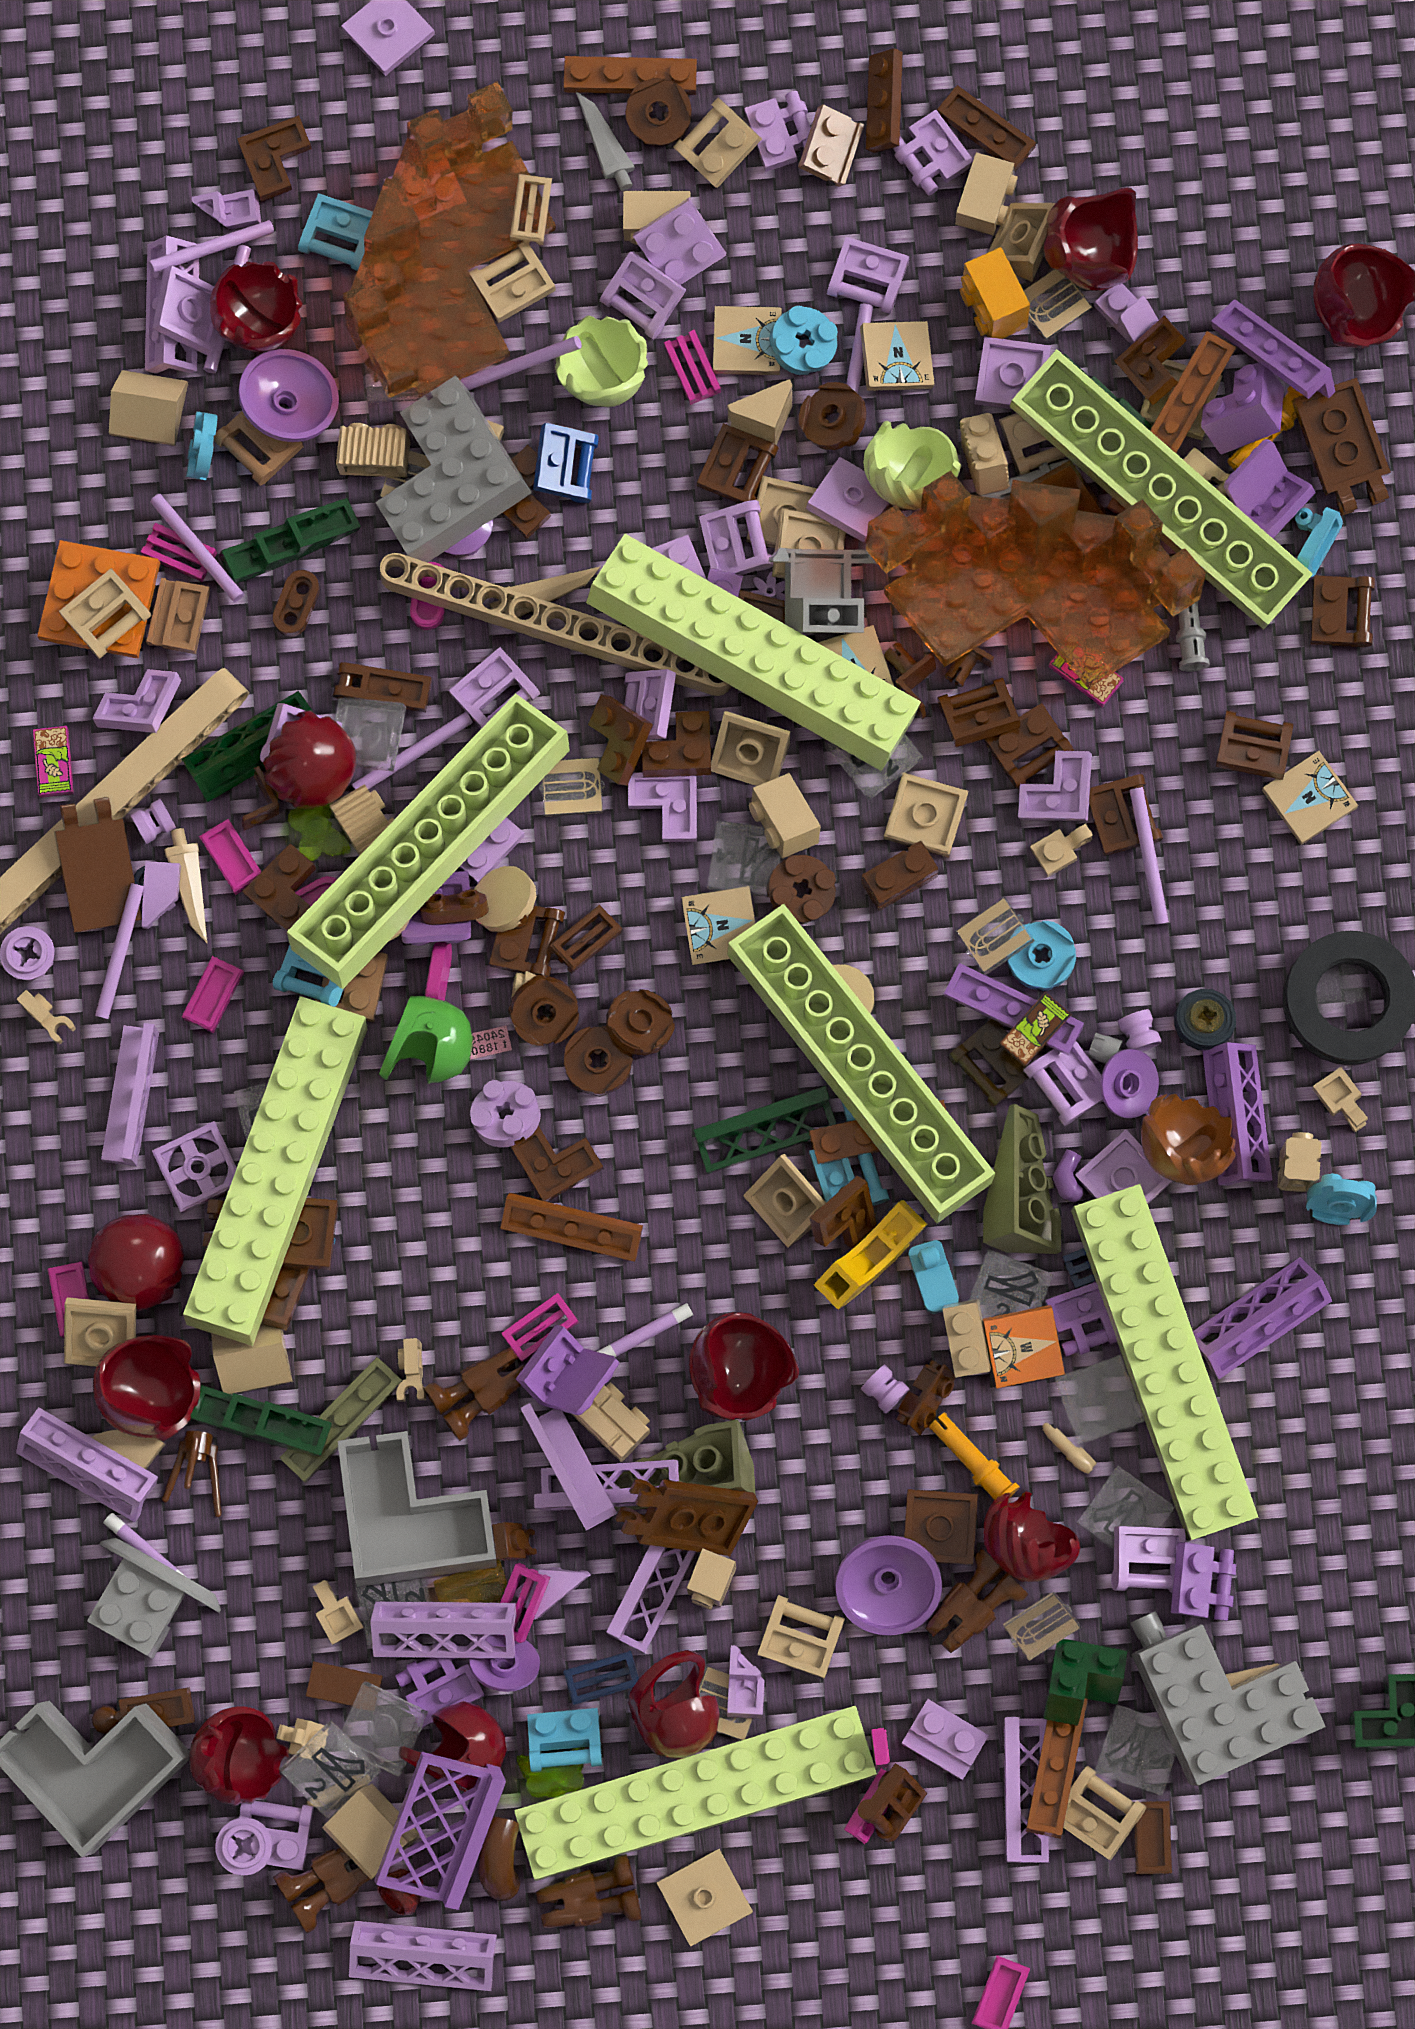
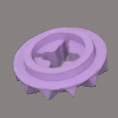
M24 926L11 931L5 937L0 947V960L4 969L14 978L32 981L35 978L44 976L50 966L53 965L55 948L52 940L44 931L36 927ZM33 943V952L40 959L29 958L23 965V957L15 949L27 950Z
M234 1819L227 1823L217 1836L215 1845L217 1858L221 1865L233 1874H255L267 1865L273 1852L272 1836L267 1828L255 1819ZM255 1834L250 1846L254 1850L253 1852L256 1854V1857L243 1853L234 1859L239 1847L233 1836L237 1839L247 1840Z

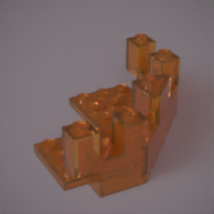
M498 81L468 94V110L443 121L438 109H435L407 122V139L392 179L387 177L385 179L364 236L365 252L351 290L343 293L346 327L373 381H380L388 399L413 387L420 398L431 393V391L455 375L460 380L510 357V351L468 271L475 266L517 248V245L523 242V240L518 239L517 242L510 241L518 176L519 174H530L512 140L482 154L483 143L512 131L513 110ZM529 183L524 185L518 231L524 232L531 188ZM538 189L531 233H538L542 197ZM549 211L547 213L545 235L556 230V224Z
M951 470L923 487L921 508L905 517L895 505L869 521L867 528L866 551L881 569L888 573L897 566L902 565L907 571L906 574L884 587V595L944 667L1027 615L1088 689L1169 637L1170 629L1153 609L1162 603L1173 617L1200 600L1206 575L1203 568L1185 548L1172 557L1160 545V539L1164 523L1143 499L1117 516L1077 511L1080 496L1079 489L1012 480L1009 500L971 495Z

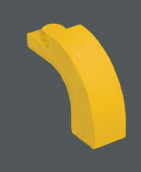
M901 1200L856 1247L835 1261L817 1280L814 1286L837 1309L842 1308L876 1280L910 1246L911 1241L925 1228L927 1223L904 1200Z

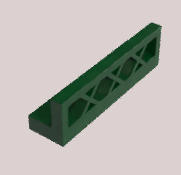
M299 691L278 702L293 707L300 705L299 709L312 711ZM278 703L182 758L183 763L207 802L254 776L255 767L259 766L261 771L265 769L263 762L260 760V754L263 746L267 743ZM268 724L263 729L256 731L259 727ZM238 741L234 746L227 748L230 744ZM204 759H208V761L204 762L203 764L197 766L196 768L194 767V765L198 764Z
M824 1086L694 1129V1137L707 1174L810 1141L809 1131L815 1129L803 1123L811 1111L823 1108L828 1126L836 1125L826 1087ZM802 1115L800 1121L793 1119V1117ZM783 1120L797 1126L792 1137L786 1140H781L771 1135L775 1124ZM770 1125L767 1132L759 1129ZM800 1129L807 1131V1133L798 1135ZM750 1131L764 1137L759 1148L753 1151H748L738 1146L743 1134ZM737 1136L734 1143L726 1140ZM768 1139L775 1142L774 1144L765 1146ZM720 1142L731 1148L725 1160L711 1164L706 1146ZM735 1150L743 1153L732 1157Z

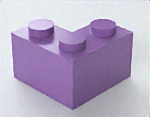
M1259 362L1253 365L1249 364L1235 371L1232 394L1222 398H1215L1203 405L1201 428L1220 454L1280 432L1284 395L1283 385L1273 372Z

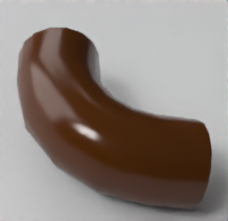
M493 1817L478 1856L479 1879L484 1891L490 1897L497 1901H508L518 1893L520 1888V1878L514 1870V1852L519 1823L505 1818Z

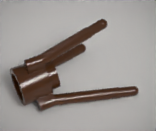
M201 1431L185 1432L184 1441H180L178 1455L162 1497L164 1503L169 1501L184 1459L188 1461L184 1488L190 1489L195 1464L206 1463V1457H208L214 1515L216 1517L221 1516L217 1468L218 1446L212 1445V1434Z

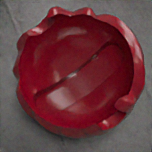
M247 261L243 266L237 264L229 266L219 277L210 297V316L214 328L224 340L235 347L248 351L267 352L282 347L294 336L301 322L298 310L302 307L303 303L298 296V280L293 275H284L278 266L271 261H265L261 264Z
M303 711L296 714L301 719L286 721L282 725L281 735L270 741L269 756L264 758L263 761L266 769L264 781L278 793L280 800L291 803L294 808L315 809L328 805L343 795L355 773L356 749L350 736L335 720L329 716L319 718L312 711Z
M136 1214L118 1217L107 1222L92 1240L88 1254V1263L93 1285L110 1302L136 1304V1313L171 1299L174 1294V1286L182 1278L180 1270L184 1262L182 1243L176 1232L167 1223L152 1215Z
M1024 1491L1012 1503H1008L1010 1493H1004L992 1502L984 1521V1543L993 1561L1010 1576L1027 1582L1048 1580L1070 1567L1076 1561L1080 1552V1542L1076 1533L1064 1525L1048 1521L1045 1511L1032 1509L1030 1507L1032 1493Z
M244 1706L226 1708L206 1720L195 1734L189 1753L190 1771L197 1785L202 1787L207 1795L214 1796L218 1801L232 1806H237L240 1803L252 1804L256 1799H266L271 1788L280 1782L283 1777L279 1773L280 1764L284 1757H289V1748L276 1742L275 1728L263 1712Z

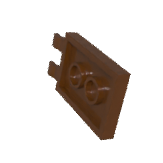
M1357 378L1335 384L1336 392L1329 399L1319 391H1316L1309 399L1302 395L1292 400L1325 496L1335 493L1337 508L1341 516L1358 509L1350 487L1366 482L1368 497L1372 506L1385 502V499L1389 498L1382 477L1391 472Z
M109 797L93 799L98 823L84 826L78 825L75 803L60 805L64 829L54 831L74 933L120 924L131 883L135 884L123 819L112 820ZM140 906L135 921L142 920Z
M306 1198L282 1267L331 1271L338 1211L337 1200ZM208 1200L207 1214H209L210 1220H218L224 1201ZM204 1233L203 1247H205V1252L213 1233Z
M635 1479L629 1492L638 1495L635 1501L636 1505L649 1508L645 1515H641L631 1508L621 1507L615 1520L617 1522H624L621 1529L622 1533L635 1535L639 1544L701 1552L703 1548L718 1555L731 1556L758 1503V1499L753 1492L665 1479L662 1480L658 1488L645 1480Z

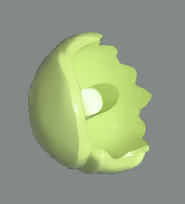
M590 315L585 316L576 326L570 327L563 338L564 341L578 336L582 347L556 358V375L562 386L577 399L594 406H618L629 400L638 391L645 378L644 369L648 366L646 340L637 333L627 319L618 321L606 316L604 319L598 320Z
M889 421L882 423L868 444L863 462L866 477L875 492L893 506L909 510L926 509L938 503L955 483L961 468L956 448L949 437L943 432L931 427L909 429L905 423L892 429L891 422Z

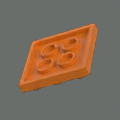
M60 540L37 635L39 640L90 649L64 620L59 611L111 568L149 611L160 566L159 559ZM126 603L91 633L96 639L128 614L132 608ZM147 620L145 622L139 621L106 649L107 653L138 659Z

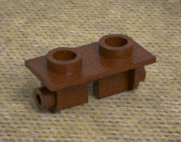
M931 1360L929 1365L925 1364L913 1383L915 1388L922 1391L921 1395L917 1396L909 1391L896 1411L898 1416L895 1420L906 1427L909 1425L921 1436L925 1428H928L934 1421L936 1410L942 1400L947 1398L952 1392L956 1379L955 1374L946 1365H940Z

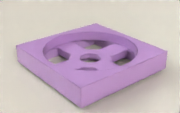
M215 1121L152 1150L181 1214L229 1191L237 1167ZM206 1139L212 1141L219 1146V1149L207 1155L199 1153L193 1140ZM180 1146L186 1157L184 1165L169 1172L170 1159L175 1150ZM202 1161L205 1166L204 1170L198 1174L194 1173L191 1170L193 1162ZM226 1162L228 1165L227 1177L222 1185L215 1187L209 1175L211 1168ZM188 1179L195 1180L202 1194L197 1197L187 1196L181 1193L176 1185Z

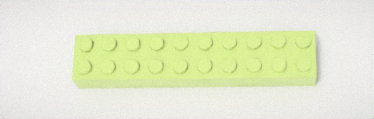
M1057 349L1011 400L1009 407L1262 629L1268 626L1313 575L1312 572Z
M627 534L623 535L591 585L586 601L587 604L880 771L887 764L920 706L921 701Z
M515 693L287 931L291 950L341 989H344L570 751L567 731Z
M782 904L728 943V957L936 1223H939L992 1184L995 1176L993 1169L785 904Z
M299 997L185 1307L183 1316L186 1325L253 1346L367 1032L365 1016L308 998Z
M1141 1184L1074 1206L1071 1210L1115 1332L1117 1343L1183 1529H1185L1187 1541L1258 1518Z
M852 1706L514 1811L534 1880L539 1881L617 1857L618 1855L630 1853L876 1777L877 1773L857 1708Z

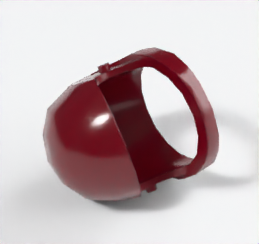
M684 1650L664 1657L651 1666L630 1691L628 1705L632 1719L645 1744L656 1755L665 1758L681 1759L701 1752L717 1733L720 1716L718 1701L715 1696L707 1695L700 1697L699 1685L704 1676L705 1660L696 1652ZM695 1662L694 1667L682 1684L667 1697L655 1702L653 1688L657 1679L679 1663Z
M462 1701L441 1708L431 1715L433 1723L442 1734V1740L439 1746L429 1754L484 1768L486 1764L501 1768L507 1751L505 1735L496 1719L482 1707ZM400 1746L398 1756L416 1767L421 1752ZM427 1765L426 1774L437 1780L446 1776L442 1768ZM467 1774L454 1782L458 1790L466 1792L475 1787L478 1777Z

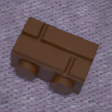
M920 840L908 847L907 852L903 850L862 874L861 883L878 911H881L937 878L939 869Z

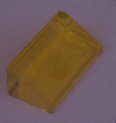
M496 1560L497 1567L459 1572L435 1580L433 1583L439 1602L500 1603L508 1584L501 1561Z

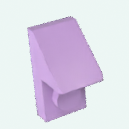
M1123 284L1108 289L1094 302V307L1131 345L1158 321L1147 299L1144 296L1137 299Z

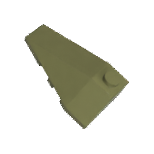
M1016 1104L1010 1105L993 1170L995 1176L992 1184L989 1186L983 1210V1243L1006 1253L1057 1254L1061 1252V1217L1059 1208L1053 1209L1049 1190L1053 1189L1054 1186L1052 1177H1046L1042 1161L1046 1156V1149L1038 1114Z
M738 1420L704 1425L694 1430L695 1434L680 1442L674 1441L666 1445L665 1450L649 1458L643 1457L636 1461L677 1460L679 1482L753 1492L756 1496L754 1464ZM669 1468L657 1469L648 1481L653 1486H660L663 1479L669 1480ZM647 1470L637 1471L643 1476ZM624 1471L614 1483L620 1489L631 1488L634 1480L638 1478L631 1471ZM623 1506L631 1508L633 1510L649 1508L641 1506ZM621 1507L614 1508L616 1511H619Z

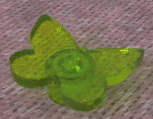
M332 803L315 809L296 808L291 810L288 815V822L291 827L300 832L302 836L299 850L310 861L317 860L322 852L330 856L348 854L351 851L349 842L340 832L332 828V822L329 821L332 814L329 805Z
M580 1747V1748H574V1749H572V1750H570V1751H574V1750H585V1749H584V1747ZM517 1756L519 1770L522 1776L527 1779V1792L533 1797L548 1796L556 1798L565 1795L567 1792H576L584 1785V1776L580 1772L584 1764L542 1768L541 1772H531L529 1756Z

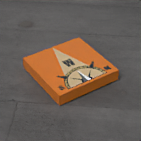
M1051 1305L982 1319L996 1388L1065 1374Z

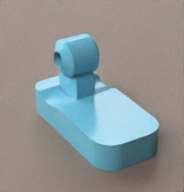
M1328 507L1324 509L1323 516L1316 513L1313 514L1308 508H1302L1295 514L1298 528L1311 532L1297 558L1302 565L1313 573L1311 577L1316 574L1343 524L1340 512Z
M933 1240L912 1247L909 1250L908 1256L925 1309L932 1314L943 1312L942 1308L944 1305L958 1303L959 1295L942 1243L938 1240Z

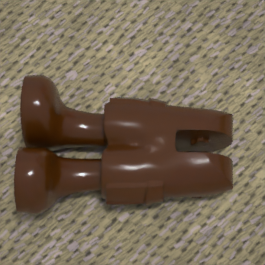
M512 1347L493 1355L485 1361L474 1362V1364L460 1372L462 1381L451 1387L442 1388L436 1383H429L424 1387L428 1398L440 1415L447 1412L454 1404L468 1394H474L472 1401L443 1416L446 1425L459 1442L468 1436V1426L480 1412L483 1411L484 1414L490 1415L500 1406L504 1405L509 1396L522 1386L516 1378L525 1367L524 1365L503 1378L499 1375L500 1372L507 1369L518 1359Z
M983 1549L975 1555L977 1567L974 1575L967 1584L958 1581L948 1594L945 1595L941 1607L925 1627L935 1637L941 1630L949 1626L948 1623L952 1619L959 1624L941 1644L949 1653L956 1651L975 1634L982 1633L995 1621L996 1617L993 1610L1000 1604L1008 1600L1021 1602L1029 1595L1008 1573H1005L996 1586L982 1600H979L977 1598L978 1593L1003 1571Z
M341 1847L336 1850H327L310 1860L312 1869L304 1873L290 1875L287 1872H279L273 1876L288 1903L298 1898L305 1890L318 1882L324 1884L322 1889L291 1906L307 1934L315 1930L317 1926L316 1916L326 1904L332 1901L337 1906L341 1905L359 1891V1888L370 1880L360 1867L355 1870L351 1869L349 1862L352 1859Z
M627 1854L618 1855L614 1860L613 1868L607 1873L595 1877L590 1870L566 1877L562 1882L536 1891L538 1905L558 1903L557 1900L561 1899L564 1900L565 1909L559 1910L557 1908L549 1913L540 1915L543 1928L569 1925L584 1927L602 1923L603 1914L608 1913L624 1914L632 1922L641 1920L642 1914L636 1889L628 1890L612 1897L597 1898L598 1892L635 1885Z

